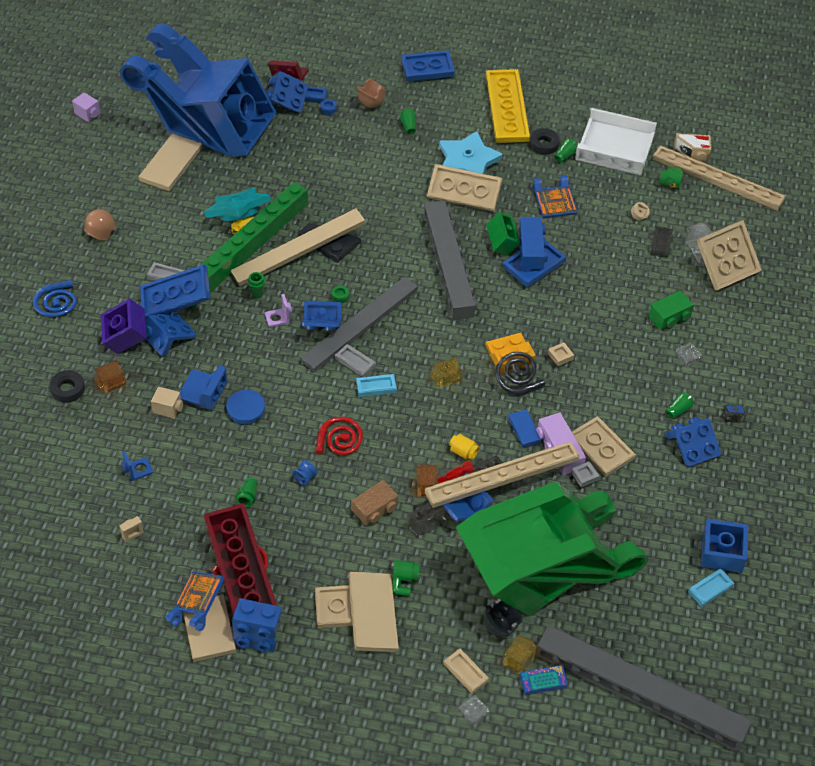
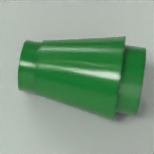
M404 109L401 112L400 120L406 133L409 135L416 132V113L412 109Z
M573 139L565 140L554 155L556 161L562 163L574 155L578 144Z
M260 272L251 273L247 279L252 296L257 299L263 296L266 281Z
M686 392L678 394L666 410L668 417L674 419L692 409L694 404L693 398Z
M247 478L236 494L237 503H244L245 508L251 507L256 501L258 484L256 479Z

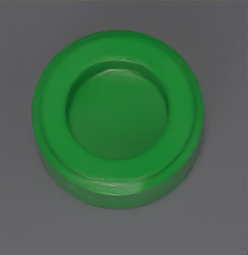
M344 286L334 287L331 291V299L334 302H342V304L349 300L348 288Z

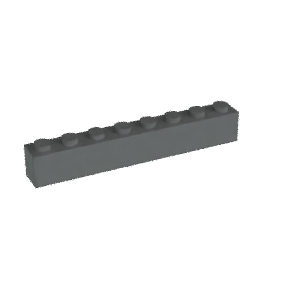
M445 200L424 203V218L452 320L474 318L475 310L478 308L477 300L473 299V286L469 285V273L465 272L466 263L465 259L461 258L462 249L461 245L457 244L458 235L457 232L454 233V221L450 220V207L446 206Z

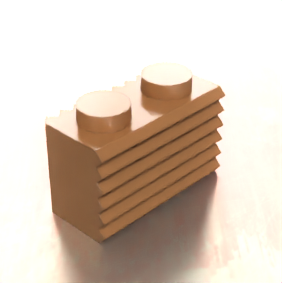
M384 480L351 500V510L365 526L376 523L382 515L387 512H393L398 505L397 493Z

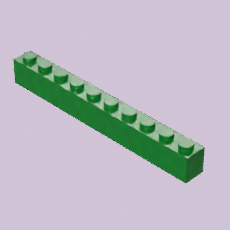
M293 182L201 264L206 265L208 269L210 293L231 275L230 270L241 266L308 205V191L306 188ZM197 304L192 305V306H189V307H190L191 309H193Z

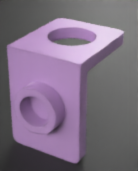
M284 294L281 295V309L265 312L269 327L290 323L289 314L292 313L290 302L287 303ZM272 315H279L281 317L279 321H272L270 318Z

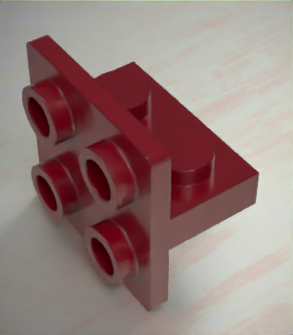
M270 60L268 63L272 76L281 71L302 81L309 72L308 68L300 67L298 62Z

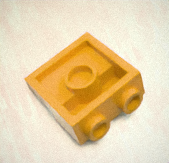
M521 333L486 342V348L495 366L502 357L511 352H524L535 360L536 355L529 341L526 342ZM513 356L503 362L500 368V374L505 373L504 368L506 366V363L512 358H523L528 362L529 367L532 366V364L528 360V358H525L523 356ZM514 362L510 365L509 372L513 371L511 366L517 363L520 369L525 368V366L521 362Z

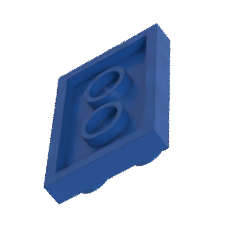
M449 50L401 55L406 81L455 76Z
M547 242L544 251L548 252L547 262H544L543 269H522L520 251L504 261L502 267L528 288L565 263L566 256Z

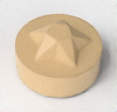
M642 202L636 203L631 209L633 218L638 221L645 220L650 213L648 206Z

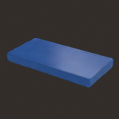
M203 264L141 285V306L145 309V321L148 315L168 314L210 300L207 266Z

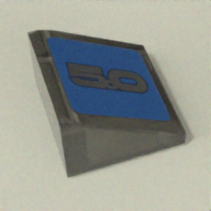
M723 406L725 422L745 423L747 414L743 406Z

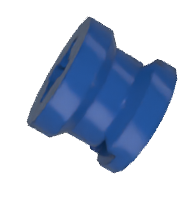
M303 460L300 463V467L292 472L295 480L304 486L310 482L311 478L318 474L314 465L306 460Z

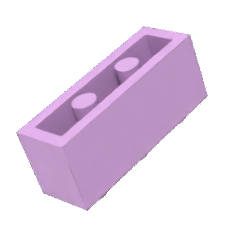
M561 413L539 419L536 431L545 443V449L571 441L580 455L579 461L556 468L559 469L562 476L571 473L572 468L585 463L586 457Z

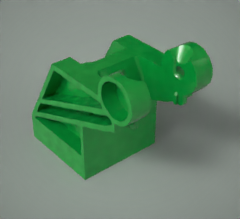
M557 481L477 511L456 526L492 595L528 616L537 612L577 583L608 584L613 579H626L643 569L648 561L644 551L631 541L622 543L610 550L597 538L593 528L608 522L616 513L614 503L606 491H595L579 499Z

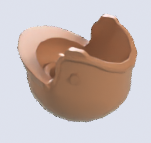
M368 79L364 87L357 86L358 99L364 106L375 108L383 103L386 89L374 80Z
M102 209L91 211L85 219L84 231L99 240L107 241L111 236V232L117 229L112 215Z

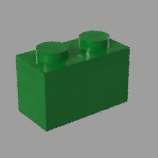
M498 212L487 223L486 226L493 251L508 256L520 244L513 216Z
M680 290L652 303L648 316L662 331L673 327L681 321L688 320L692 315L694 305Z

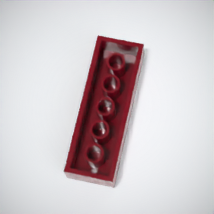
M244 503L205 513L206 531L220 576L225 578L223 586L232 615L234 616L239 599L277 606Z

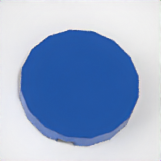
M240 390L233 393L226 403L227 415L239 424H252L259 417L261 418L265 412L263 397L252 390Z

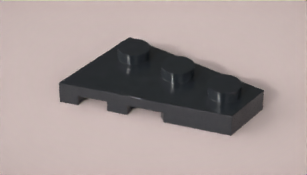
M308 223L298 232V237L319 227V225ZM344 234L316 249L338 263L361 243V238Z

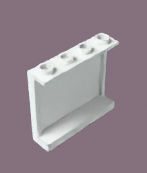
M591 108L590 118L581 143H578L575 160L641 175L655 135L657 123Z

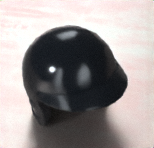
M499 599L485 608L484 624L487 630L495 636H509L522 622L519 610Z

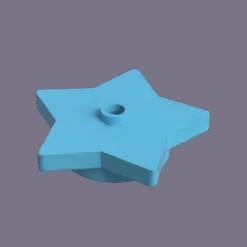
M474 132L461 141H440L439 146L446 157L443 166L484 174L488 166L502 159V153L484 146L478 132Z

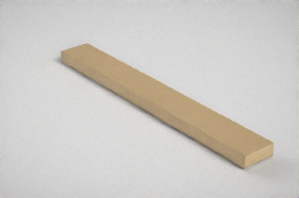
M660 146L653 155L652 160L669 167L680 168L686 174L777 211L786 197L663 146Z
M354 209L230 270L238 285L242 286L247 283L251 273L260 272L264 275L364 225L365 219L357 209Z
M570 441L425 488V494L432 508L579 461L580 455Z

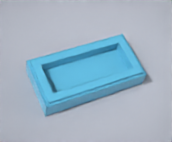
M394 374L356 378L359 397L397 393Z
M720 568L689 588L688 593L703 607L734 586V582Z

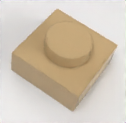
M564 342L548 349V355L557 367L574 360V354Z
M138 516L126 520L120 525L121 535L125 542L144 533L142 522Z

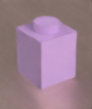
M85 92L72 101L74 113L87 122L100 114L98 101Z

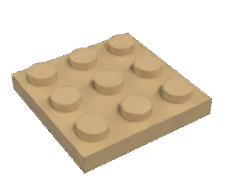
M744 220L696 239L715 290L724 288L762 271Z

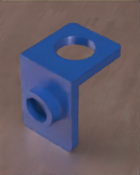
M122 452L124 461L121 462L124 473L129 474L131 481L153 474V470L146 457L130 463L126 452ZM145 465L146 470L138 473L135 471V467Z

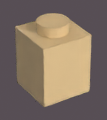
M158 387L151 400L152 411L155 414L175 419L177 413L183 407L180 392Z

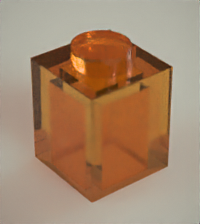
M117 360L95 368L97 375L94 377L98 388L102 387L105 394L126 385L124 372Z
M416 465L417 497L426 496L425 488L438 484L437 465Z

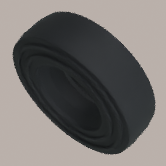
M540 128L532 132L529 144L534 152L548 155L557 151L560 138L554 130ZM548 139L551 141V143L542 144L538 142V140Z
M64 370L52 377L49 388L52 396L57 401L73 402L83 395L85 382L78 372ZM64 382H73L75 384L74 388L69 391L60 389L61 384Z

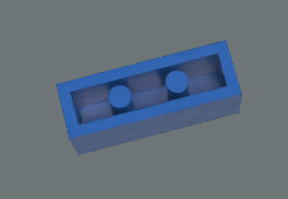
M520 217L519 239L522 269H543L544 262H547L548 252L544 251L547 241L546 238H543V235H545V224H542V217Z

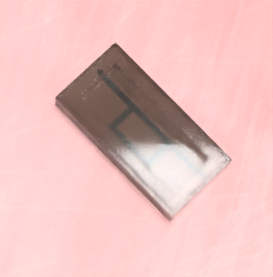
M655 227L650 255L668 258L673 232L672 228Z

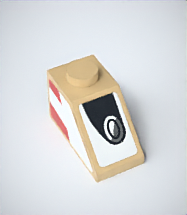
M676 133L674 148L685 156L698 161L709 162L711 138L710 135Z

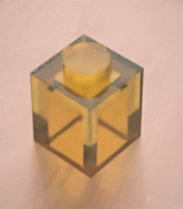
M518 635L505 652L503 664L519 674L524 672L536 655L537 645L531 639Z

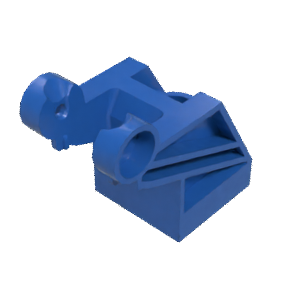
M166 24L155 25L147 35L146 40L153 43L156 56L172 61L179 74L178 81L175 83L161 70V66L156 62L150 63L140 56H131L120 69L122 80L136 91H145L168 132L200 142L203 146L228 156L247 155L276 114L249 59L211 62L186 35L179 36L176 30Z

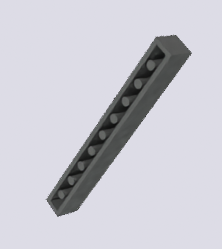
M548 625L537 645V657L556 666L563 665L564 670L736 752L739 751L752 721L743 714L734 713L726 709L722 704L713 703L700 694H694L684 689L679 684H673L664 680L660 675L645 671L639 665H632L617 655H611L598 646H592L584 642L579 637L568 635L560 628Z

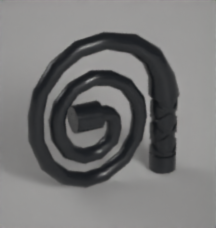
M511 352L502 357L496 365L495 376L497 382L509 394L525 395V393L545 386L544 379L519 388H510L501 380L500 368L505 360L513 356L528 358L532 364V373L525 380L513 379L509 374V367L512 363L521 362L524 364L525 371L520 373L521 369L518 363L511 366L513 372L519 377L527 375L530 368L526 360L516 357L506 363L504 369L507 379L513 384L518 385L526 384L533 379L537 366L535 360L527 353Z

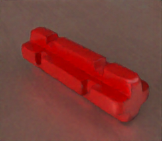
M468 460L461 467L459 465L447 472L446 476L442 475L437 478V482L440 484L462 477L465 473L469 474L474 471V466Z

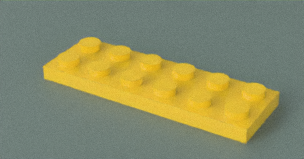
M486 70L496 143L529 142L530 134L519 70Z

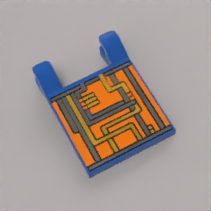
M560 175V187L542 189L540 178L533 179L532 187L535 191L543 219L577 214L567 175Z
M192 571L174 609L166 615V620L172 622V625L178 626L182 621V612L196 614L190 619L189 625L195 627L197 631H202L205 628L209 609L225 578L223 576Z

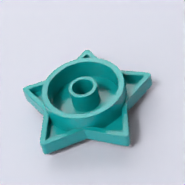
M252 187L236 194L215 197L216 203L206 209L204 213L206 218L219 216L223 221L243 219L257 213L260 210V205L271 202L270 194L257 193L256 188Z

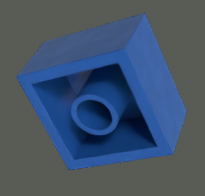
M706 519L702 533L701 567L721 568L726 571L742 573L747 561L748 525Z

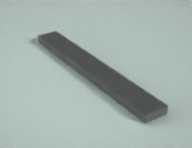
M403 277L303 355L301 362L315 372L333 358L346 344L352 343L418 290V286L406 277Z

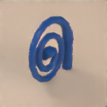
M72 280L48 284L39 289L33 297L35 310L47 317H58L71 312L76 306L77 298L72 292L63 289L73 287ZM49 293L45 296L43 305L47 310L57 313H48L39 308L38 299L41 295ZM56 294H67L70 297H72L73 302L72 305L69 308H67L70 304L69 298L65 295L55 296L52 301L54 307L52 308L48 305V300L50 297ZM59 299L66 301L63 306H61Z

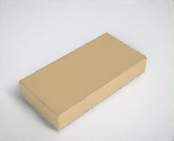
M458 649L444 660V665L472 695L489 682V678L461 649Z

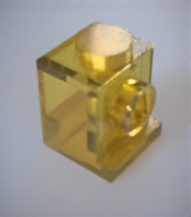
M451 356L449 360L433 364L431 376L434 381H437L439 387L461 382V368L455 356Z

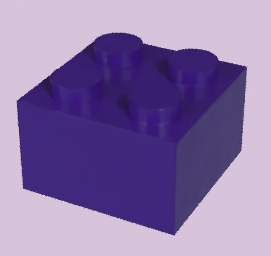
M129 298L101 314L102 344L116 354H119L146 339L145 309Z

